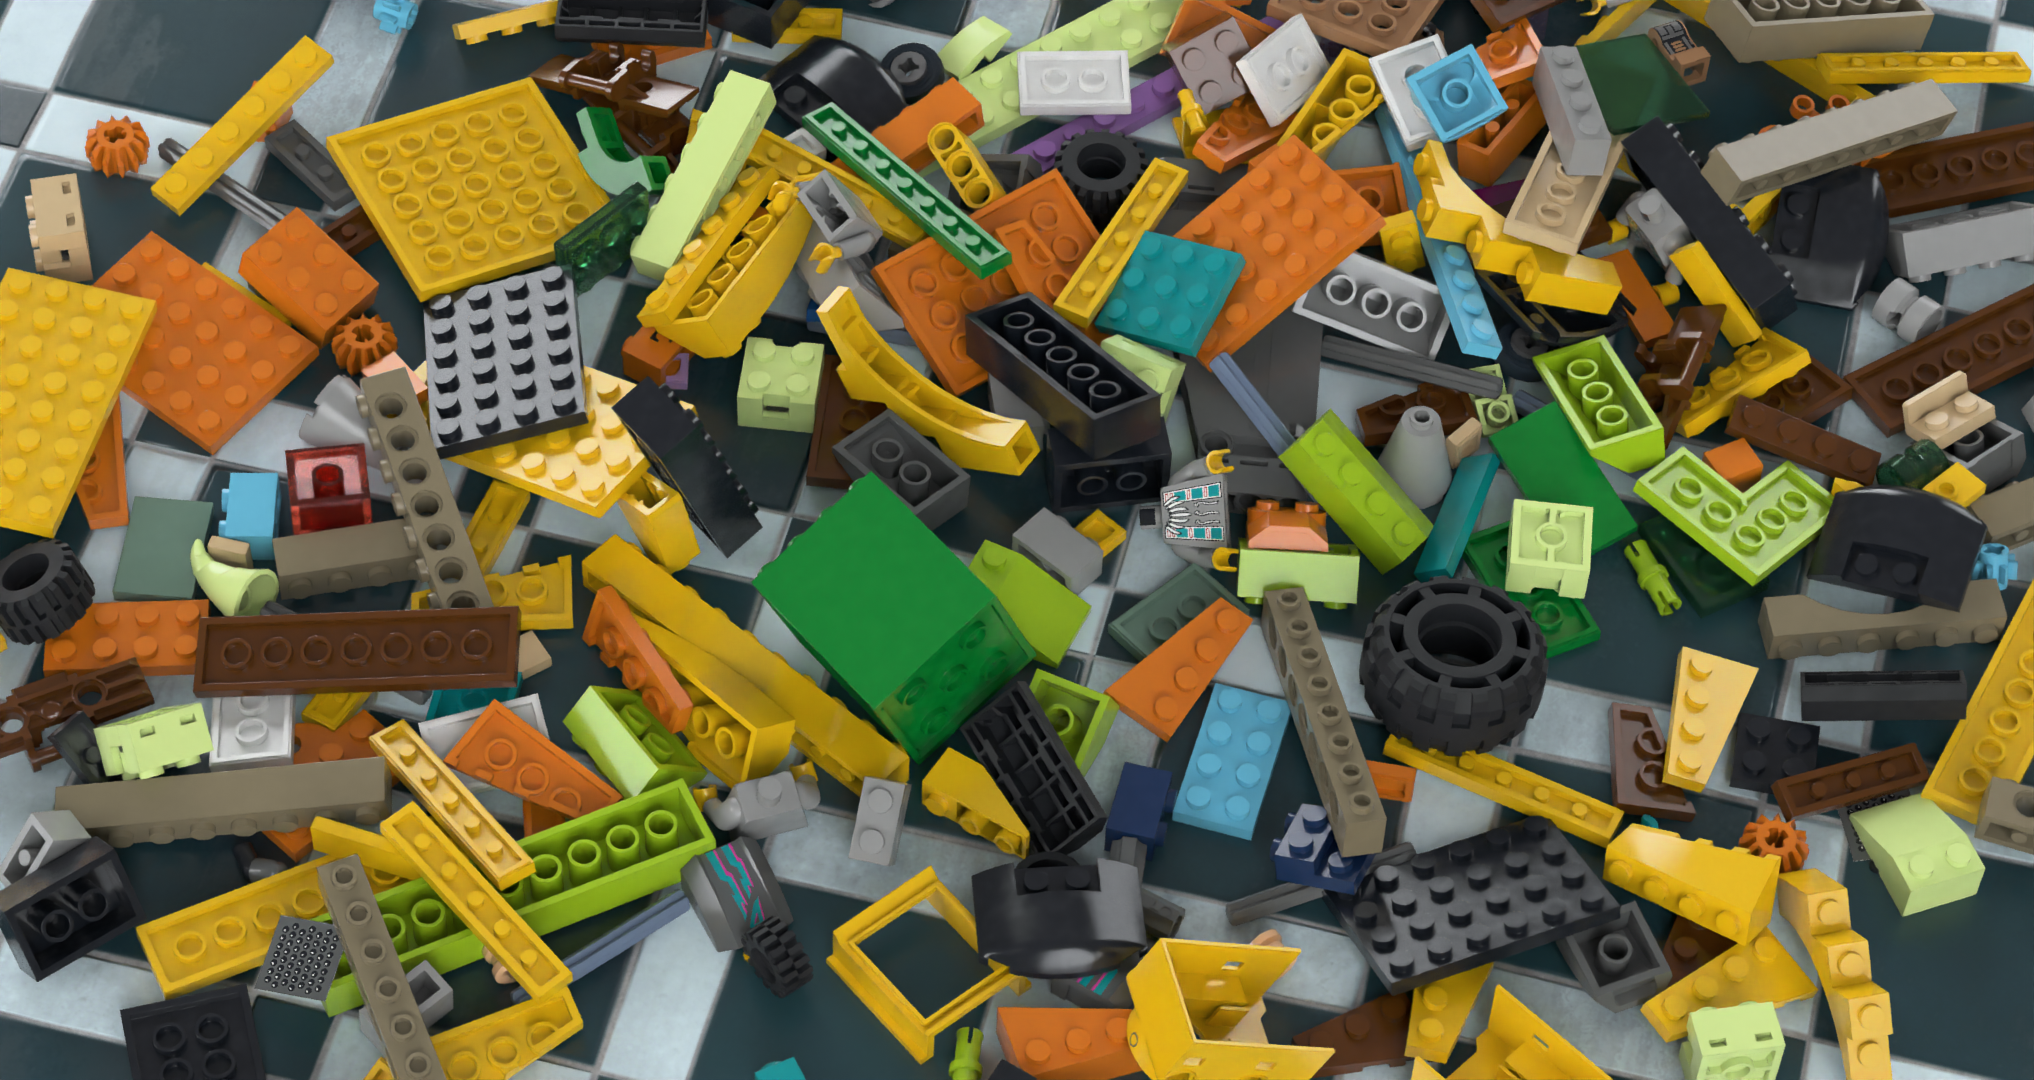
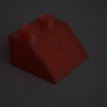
M364 443L285 450L293 535L373 523Z

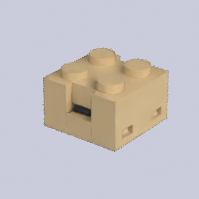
M76 173L31 179L32 195L25 196L28 219L35 218V220L30 221L29 225L32 248L40 247V249H34L37 272L44 271L45 276L71 282L93 280L86 222Z

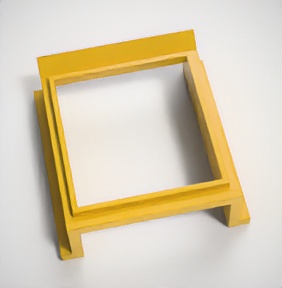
M931 865L833 931V954L826 958V963L920 1065L934 1056L935 1035L1007 985L1018 997L1032 988V983L1026 977L1009 974V966L989 958L988 965L994 970L992 974L925 1019L857 946L860 942L926 898L978 953L975 917L938 879Z

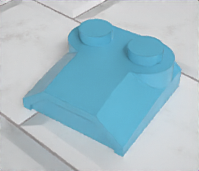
M1472 44L1418 71L1405 80L1413 103L1421 109L1442 144L1461 138L1491 122L1508 110L1507 104Z

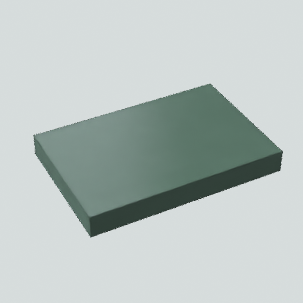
M135 496L112 591L114 600L136 602L195 600L198 581L193 574L190 553L196 539L202 541L206 551L215 511L213 502Z
M1192 563L1108 624V634L1141 662L1220 597L1248 616L1250 609L1206 570Z

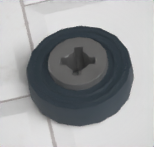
M907 43L899 45L890 50L881 61L901 84L906 104H909V106L927 96L935 86L942 85L945 80L944 66L941 59L933 49L925 44Z
M1516 321L1505 324L1497 333L1502 350L1497 359H1494L1495 364H1500L1501 371L1513 379L1524 382L1542 381L1541 375L1533 364L1532 357L1560 348L1551 347L1534 340Z

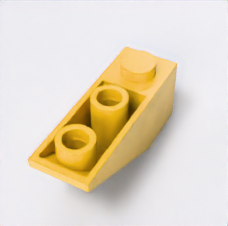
M948 747L922 781V804L933 814L945 816L960 824L966 832L972 835H980L995 843L1001 851L1007 854H1015L1022 859L1028 857L1030 833L985 767Z

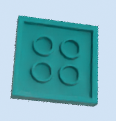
M1145 230L1094 325L1099 332L1112 336L1118 334L1135 342L1196 357L1246 261L1240 253Z

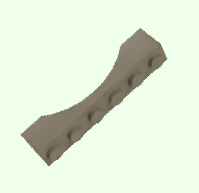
M1997 579L1970 581L1960 612L1922 605L1911 610L1889 614H1863L1821 604L1801 594L1764 597L1758 624L1767 659L1782 658L1791 660L1802 656H1834L1838 653L1850 652L1872 653L1877 650L1898 648L1910 650L1915 647L1934 645L1947 647L1953 644L1970 642L1989 643L2001 639L2007 620V613Z

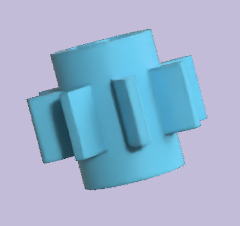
M376 0L373 9V17L381 20L379 29L394 35L396 32L401 33L402 28L411 29L418 13V5L410 2V0Z
M1987 543L1982 545L1971 580L1997 579L2000 591L2006 589L2008 579L2017 580L2018 561H2015V554H2009V548L2002 544Z

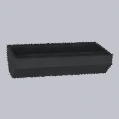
M558 0L555 38L561 42L610 44L613 41L629 45L705 48L707 0Z
M1963 670L1800 672L1802 721L1966 719L1967 683Z
M1017 681L960 728L981 765L985 767L1029 831V845L1034 854L1049 851L1068 855L1080 849L1103 830L1108 818L1026 681Z

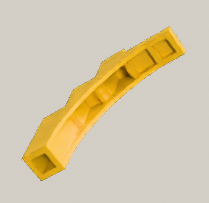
M1427 140L1422 152L1418 153L1415 157L1413 172L1417 177L1423 197L1417 206V218L1420 220L1425 237L1466 244L1475 269L1516 276L1525 301L1602 315L1608 314L1622 289V284L1613 262L1590 258L1577 253L1576 256L1559 253L1551 248L1529 241H1522L1514 236L1502 233L1506 218L1487 205L1461 180L1450 166L1442 142Z
M838 286L816 310L842 360L836 371L850 398L885 403L887 408H890L918 433L924 436L935 437L943 454L960 468L1020 476L1041 451L1026 420L1000 416L975 407L943 390L909 365L884 341L867 321L849 287Z
M1816 868L1780 873L1777 881L1779 914L1797 931L1818 972L1836 1028L1846 1080H1892L1888 1035L1893 1034L1889 992L1872 981L1868 940L1851 929L1847 888Z

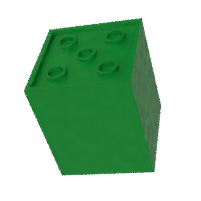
M872 471L865 477L854 481L848 488L847 493L837 503L825 508L810 528L804 533L795 536L789 542L787 549L774 561L766 563L759 570L757 577L751 581L752 585L804 648L889 736L905 749L918 766L1037 656L997 596Z

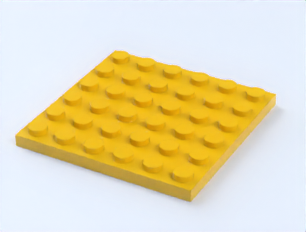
M531 77L326 137L327 150L420 302L430 300L440 294L459 291L628 237V226L604 189L597 185L584 169L578 156L579 150Z

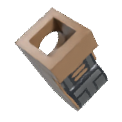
M1680 20L1649 29L1648 43L1657 63L1676 90L1706 81L1711 56L1704 46H1696L1690 38L1685 25ZM1690 68L1693 73L1684 76L1685 69Z

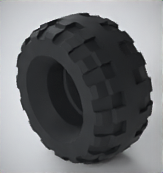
M1448 576L1430 577L1429 582L1420 583L1419 581H1414L1403 586L1401 591L1391 595L1374 612L1371 624L1367 626L1359 665L1360 684L1364 685V698L1375 718L1378 720L1383 719L1386 730L1396 738L1401 739L1404 737L1413 742L1412 747L1426 752L1429 751V748L1437 749V751L1444 752L1445 756H1461L1462 752L1475 750L1478 755L1492 751L1499 743L1501 745L1507 744L1525 729L1529 718H1534L1546 683L1549 660L1546 659L1548 646L1539 624L1531 617V612L1522 602H1514L1508 597V592L1495 585L1489 587L1478 583V579L1462 577V580L1448 579ZM1430 654L1457 655L1474 661L1479 665L1473 667L1453 666L1437 660Z

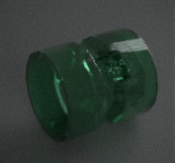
M1921 439L1904 450V454H1896L1878 465L1876 480L1878 485H1898L1922 489L1950 468V465L1941 448L1929 439Z

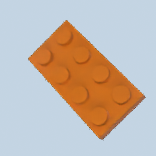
M205 599L92 603L91 607L85 610L86 614L83 618L78 620L72 628L62 632L60 636L54 639L50 638L45 641L43 664L45 678L66 671L68 675L77 673L79 677L136 657L144 676L194 675L200 617H210V601Z

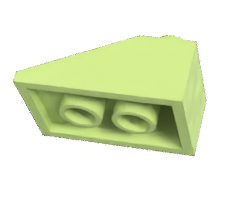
M1922 792L1854 812L1849 816L1855 831L1871 860H1873L1879 870V875L1902 917L1976 895L1985 871V866L1967 834L1932 800L1921 798Z

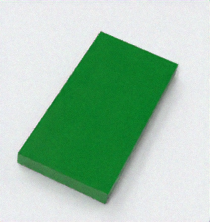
M1556 401L1547 404L1488 437L1489 445L1525 500L1593 507L1591 556L1637 531L1638 525L1593 457L1590 456Z
M1510 520L1470 534L1462 557L1480 584L1489 587L1495 585L1505 590ZM1534 587L1531 593L1506 591L1509 593L1508 597L1511 600L1522 602L1531 612V617L1539 624L1548 646L1546 659L1600 640L1601 630L1581 599L1558 596L1559 593L1554 589Z

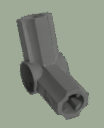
M1125 836L1119 840L1112 841L1109 860L1138 867L1145 931L1159 939H1173L1185 917V909L1142 888L1147 845L1141 843L1137 838Z

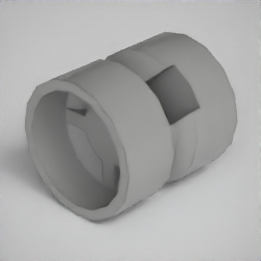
M1897 278L1881 293L1873 307L1872 318L1890 330L1897 328L1898 336L1911 344L1935 332L1944 316L1945 309L1929 296L1919 297V289L1903 278Z

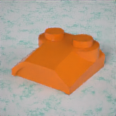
M1394 162L1391 165L1333 170L1379 212L1383 218L1409 211L1399 162ZM1379 233L1374 234L1360 247L1381 245Z
M1256 500V506L1248 507L1245 533L1248 548L1328 552L1326 511L1319 510V503L1300 501L1295 502V508L1279 507L1280 502L1275 500Z

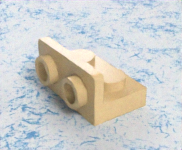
M1960 370L1905 401L1902 405L1906 435L1935 452H1939L1996 418L1995 406L1968 391L1967 375Z

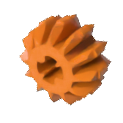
M111 115L109 122L105 123L97 120L96 129L88 130L85 152L95 172L103 171L107 178L114 173H119L124 178L127 171L138 173L139 165L147 164L150 143L140 122L131 123L128 116L121 120H116Z
M363 312L359 319L354 320L347 316L345 325H337L335 337H333V342H331L332 353L335 354L336 363L340 369L347 368L351 377L393 351L397 353L398 349L397 337H395L390 322H382L379 314L368 319Z
M1779 813L1772 821L1761 814L1756 823L1749 822L1745 826L1743 836L1740 837L1738 847L1750 849L1751 855L1765 857L1767 854L1781 856L1779 874L1802 870L1804 861L1807 860L1809 854V845L1805 843L1807 839L1806 831L1795 830V819L1787 823L1782 822Z

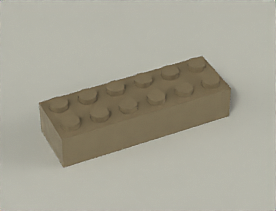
M1711 0L1704 20L1739 63H1751L1754 61H1781L1783 59L1797 58L1811 59L1817 57L1820 53H1883L1921 50L1935 14L1923 0Z

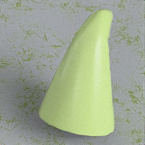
M200 539L194 541L190 553L193 574L209 599L225 616L260 615V610L267 601L276 602L279 593V581L273 571L269 569L235 568L214 561L205 551L202 541Z

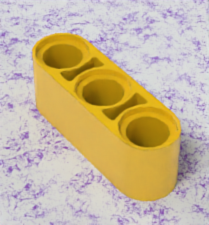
M941 122L930 130L927 143L931 152L963 201L976 212L1007 195L968 136L948 122ZM951 141H953V144L947 148ZM971 168L970 172L965 175L966 171ZM988 194H990L988 199L985 202H983L984 198Z

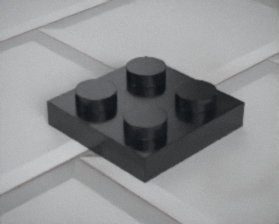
M1740 712L1729 787L1774 795L1771 785L1776 780L1815 770L1821 726Z

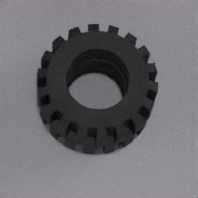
M1089 129L1085 131L1084 135L1080 133L1072 135L1071 141L1065 140L1061 144V150H1057L1054 162V169H1058L1093 225L1099 226V229H1106L1148 168L1145 152L1142 148H1137V142L1132 138L1125 139V134L1118 131L1115 134L1109 133L1110 129H1101V132ZM1102 177L1107 178L1108 180H1096L1092 178Z
M42 539L37 543L31 542L20 549L14 550L9 556L0 561V626L13 642L30 645L33 642L39 644L47 639H54L60 636L62 632L72 628L86 614L85 610L91 607L93 603L92 597L95 595L94 582L67 543H62L61 540L57 539L51 541L49 539Z

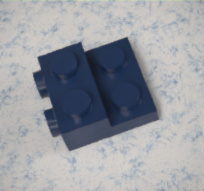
M1302 803L1297 813H1288L1284 826L1285 836L1284 838L1276 837L1270 850V860L1275 862L1276 880L1355 895L1376 855L1374 853L1342 858L1327 817L1326 809L1322 806Z

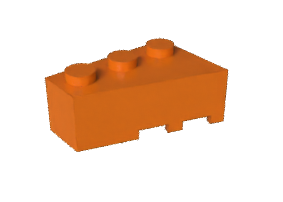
M1524 79L1498 89L1508 106V110L1491 122L1457 140L1458 174L1487 187L1492 186L1547 123L1533 84L1529 80Z
M997 1007L996 1034L1006 1061L1034 1076L1037 1080H1109L1142 1071L1131 1052L1127 1039V1021L1132 1009Z

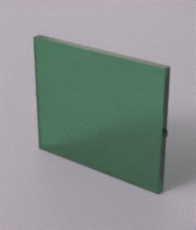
M1645 33L1572 46L1577 47L1606 126L1612 136L1635 132L1657 115L1665 125L1670 122L1674 125L1709 118L1710 111Z

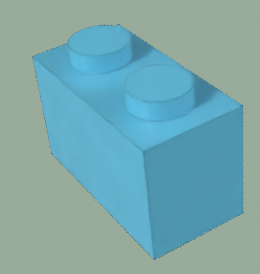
M230 473L229 489H222V511L227 512L226 520L219 521V537L249 543L252 560H275L272 539L278 538L282 499L278 473Z

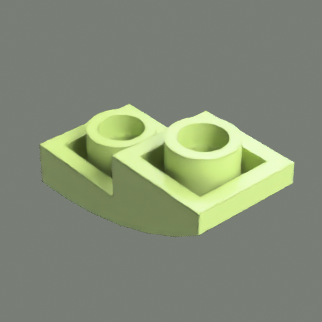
M980 17L954 36L937 54L943 63L944 73L954 77L957 81L970 75L982 59L991 62L1011 37L1012 33L987 17Z
M1500 364L1469 369L1503 379ZM1504 380L1502 393L1498 399L1494 400L1468 393L1478 421L1482 424V438L1489 437L1518 421L1512 394H1507Z

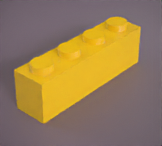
M1343 48L1277 145L1281 146L1295 134L1325 162L1339 140L1385 101L1369 66V58Z
M1632 823L1607 846L1602 879L1746 946L1771 922L1782 857L1772 854L1759 857L1751 855L1750 849L1737 846L1732 850L1713 846V841L1698 838L1695 842L1681 839L1679 833Z

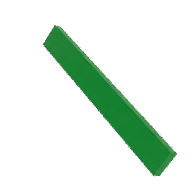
M830 102L802 117V125L805 130L982 280L1012 264V253L836 104Z

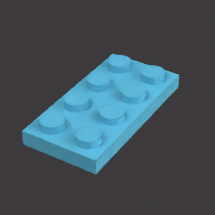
M1215 683L1176 800L1172 816L1173 821L1252 840L1291 717L1287 701Z

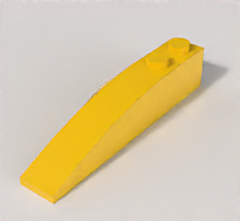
M821 172L798 175L789 184L795 187L797 182L812 181ZM791 198L787 210L779 211L772 208L774 201L772 200L765 207L768 214L750 221L741 230L745 237L734 246L728 247L719 259L720 261L713 267L673 323L655 326L654 328L657 332L705 359L714 357L727 358L737 353L742 347L741 342L748 333L761 323L762 315L772 304L785 283L804 246L814 219L802 201Z
M631 613L639 626L644 628L649 634L651 643L660 657L669 663L671 672L680 686L686 689L691 696L694 706L686 728L681 732L688 739L687 748L694 757L731 789L738 783L769 776L789 753L796 719L749 680L716 657L669 630Z

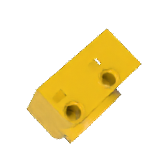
M1160 938L1137 966L1126 976V982L1134 1004V1008L1127 1021V1039L1131 1052L1141 1069L1152 1080H1310L1335 1053L1334 1048L1269 1044L1261 1022V1017L1266 1012L1262 999L1263 994L1301 953V949ZM1227 962H1241L1239 966H1225ZM1195 1033L1200 1037L1201 1040L1196 1039Z
M1500 984L1495 988L1488 1028L1476 1038V1052L1446 1079L1422 1058L1417 1056L1414 1060L1411 1080H1613ZM1536 1035L1538 1038H1540L1544 1043H1546L1549 1046V1048L1543 1045L1534 1036Z

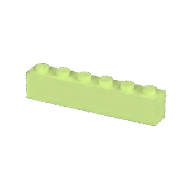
M730 70L724 82H720L714 92V101L708 112H704L701 115L694 138L691 143H687L684 146L680 158L681 162L675 173H671L666 179L664 193L658 204H654L651 207L647 217V224L642 234L636 236L632 242L630 255L639 274L663 282L665 279L664 274L681 258L684 247L696 238L701 231L702 223L714 214L720 206V199L729 193L777 103L770 83Z

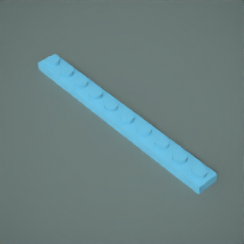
M1381 103L1375 112V117L1392 163L1399 162L1409 210H1413L1421 243L1461 352L1496 360L1502 350V345L1480 286L1474 277L1475 273L1464 244L1425 237L1420 220L1417 218V206L1423 197L1419 182L1413 172L1415 157L1418 153L1422 152L1424 147L1407 152L1387 104Z

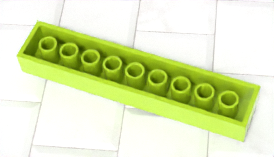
M681 778L516 841L534 861L536 872L502 891H499L471 858L468 860L540 937L680 883V870L694 855H701L716 849V840L684 779ZM422 877L374 895L405 975L424 960H427L441 975L484 958L482 954L484 944ZM329 912L310 919L312 921L333 924ZM344 951L326 1001H321L329 1018L364 1005Z

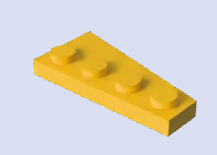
M1764 327L1762 329L1763 333L1758 337V341L1751 347L1743 345L1734 353L1736 359L1726 368L1718 366L1709 374L1710 382L1707 385L1694 387L1695 391L1692 398L1689 399L1691 403L1690 409L1684 410L1675 431L1687 439L1702 433L1709 425L1722 417L1730 415L1734 401L1739 394L1750 399L1760 397L1769 388L1784 379L1795 376L1800 369L1812 363L1808 350Z
M571 555L557 558L558 563L541 567L539 563L522 566L521 572L500 576L499 572L483 576L494 607L519 606L522 612L521 631L573 628ZM430 589L411 593V610L430 609L427 600V593L431 592Z
M1682 647L1677 658L1662 782L1698 793L1702 792L1759 668L1688 647Z
M1766 926L1746 946L1739 943L1645 1002L1640 1011L1667 1043L1688 1036L1686 1025L1689 1014L1701 1008L1715 1007L1719 1009L1738 1006L1747 1001H1755L1757 1003L1773 1001L1774 1008L1777 1009L1797 999L1803 1001L1813 998L1819 990Z
M1494 962L1414 989L1404 1056L1412 1058L1419 1056L1423 1060L1447 1063L1465 1026L1466 1019L1470 1011L1473 1010L1479 993L1493 969Z
M565 986L541 1005H538L534 999H530L431 1036L430 1039L447 1080H508L583 1029V1020L568 986Z

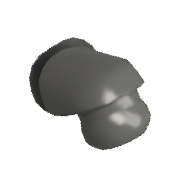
M242 842L233 849L243 877L250 884L288 870L283 862L258 858L251 842Z

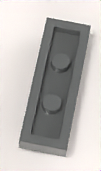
M295 119L264 138L266 148L335 212L356 199L355 194L329 151Z

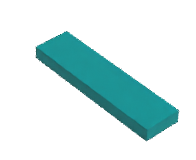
M1494 452L1461 459L1414 571V575L1421 583L1428 582L1430 577L1448 576V578H1453L1500 464V460Z

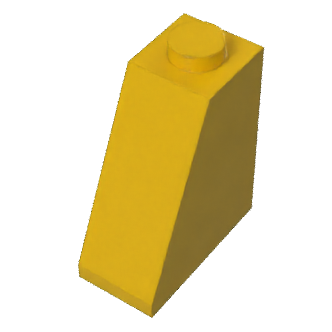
M646 471L617 500L620 509L649 560L653 563L663 565L673 574L684 569L690 563V560L701 553L681 495Z

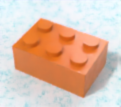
M298 207L293 209L243 252L238 273L311 342L316 344L320 350L333 340L336 326L345 325L347 316L355 320L362 312L374 304L380 285Z

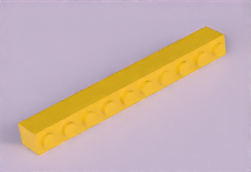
M614 534L582 561L583 585L595 595L598 589L612 585L619 597L627 602L631 613L669 630L716 657L749 680L795 718L796 722L791 745L808 758H811L813 762L856 795L861 797L865 776H874L903 783L909 780L910 757L901 745L896 742L891 743L881 736L869 721L865 719L860 720L848 711L846 705L840 699L830 697L819 689L816 682L806 674L801 675L790 667L781 654L769 651L759 643L753 633L746 629L742 630L732 623L724 611L717 607L713 608L703 601L695 589L688 585L684 586L674 579L666 567L661 564H655L645 557L637 545L632 542L627 543Z

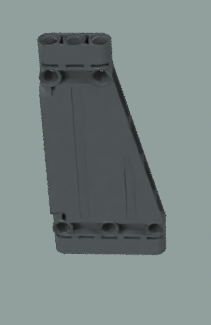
M1159 157L1158 159L1186 169L1189 173L1187 183L1153 232L1171 237L1244 177L1247 174L1248 164H1239L1219 174L1217 171L1206 167L1202 160ZM1291 304L1234 352L1231 357L1294 439L1297 440L1316 422L1323 324L1292 312ZM1172 351L1175 359L1186 363L1179 384L1196 460L1206 457L1214 450H1230V453L1223 455L1222 463L1225 467L1234 466V471L1221 473L1227 475L1229 513L1247 514L1248 507L1256 506V500H1275L1280 502L1279 507L1295 508V502H1308L1307 492L1278 458L1279 456L1214 372L1210 373L1195 357Z

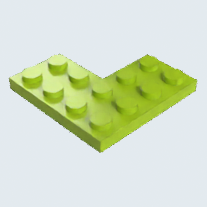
M1684 446L1639 478L1633 488L1635 493L1751 586H1755L1822 533L1834 499L1832 494L1789 460H1786L1746 492L1742 493Z

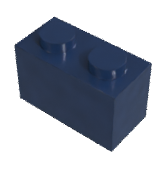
M1129 762L1124 763L1106 825L1104 851L1110 852L1111 843L1114 840H1119L1123 836L1133 837L1147 845L1146 860H1153L1156 846L1164 847L1169 825V823L1163 822L1165 813L1173 814L1178 790L1171 789L1173 772Z

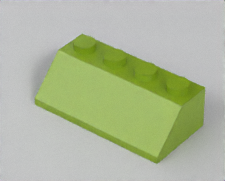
M1604 335L1532 357L1534 366L1590 456L1629 474L1656 466L1665 460L1664 427Z
M1331 408L1278 457L1382 575L1403 562L1427 539L1434 525Z

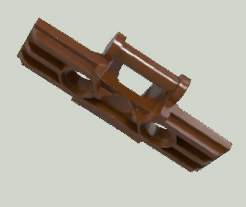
M613 41L609 44L610 54L609 52L597 49L589 55L580 58L559 54L528 75L539 87L570 94L573 96V99L579 100L586 94L597 93L605 95L610 101L618 102L619 110L626 111L631 109L663 118H668L675 110L680 109L700 92L699 87L656 77V55L654 51L647 49L641 51L642 64L641 60L631 57L625 61L623 44Z
M589 93L583 96V100L591 107L612 109L623 142L639 156H666L671 173H675L679 162L674 156L682 153L690 127V120L679 109L675 110L668 118H663L631 109L626 111L619 110L618 102L608 100L605 95ZM638 134H641V135H642L646 140H648L649 143H650L652 146H654V147H651V146H650L645 140H643Z
M1725 304L1680 308L1667 339H1658L1652 352L1642 343H1639L1636 347L1634 356L1646 370V373L1641 375L1636 385L1653 412L1663 405V410L1655 415L1664 427L1665 450L1668 449L1684 410L1690 409L1691 403L1689 399L1692 398L1695 391L1693 383L1702 363H1710L1712 356L1709 352L1712 351L1715 345V338L1724 320L1727 310Z
M136 657L79 677L77 673L68 675L66 671L12 689V695L6 697L7 702L0 704V759L24 751L34 773L41 771V766L63 758L53 745L35 750V748L40 747V744L43 743L41 731H44L46 728L65 722L76 711H84L93 724L98 727V724L155 704L153 695ZM88 692H97L102 695L100 701L93 705H85L79 701ZM17 719L22 722V728L16 732L8 733L1 729L2 725L8 720Z

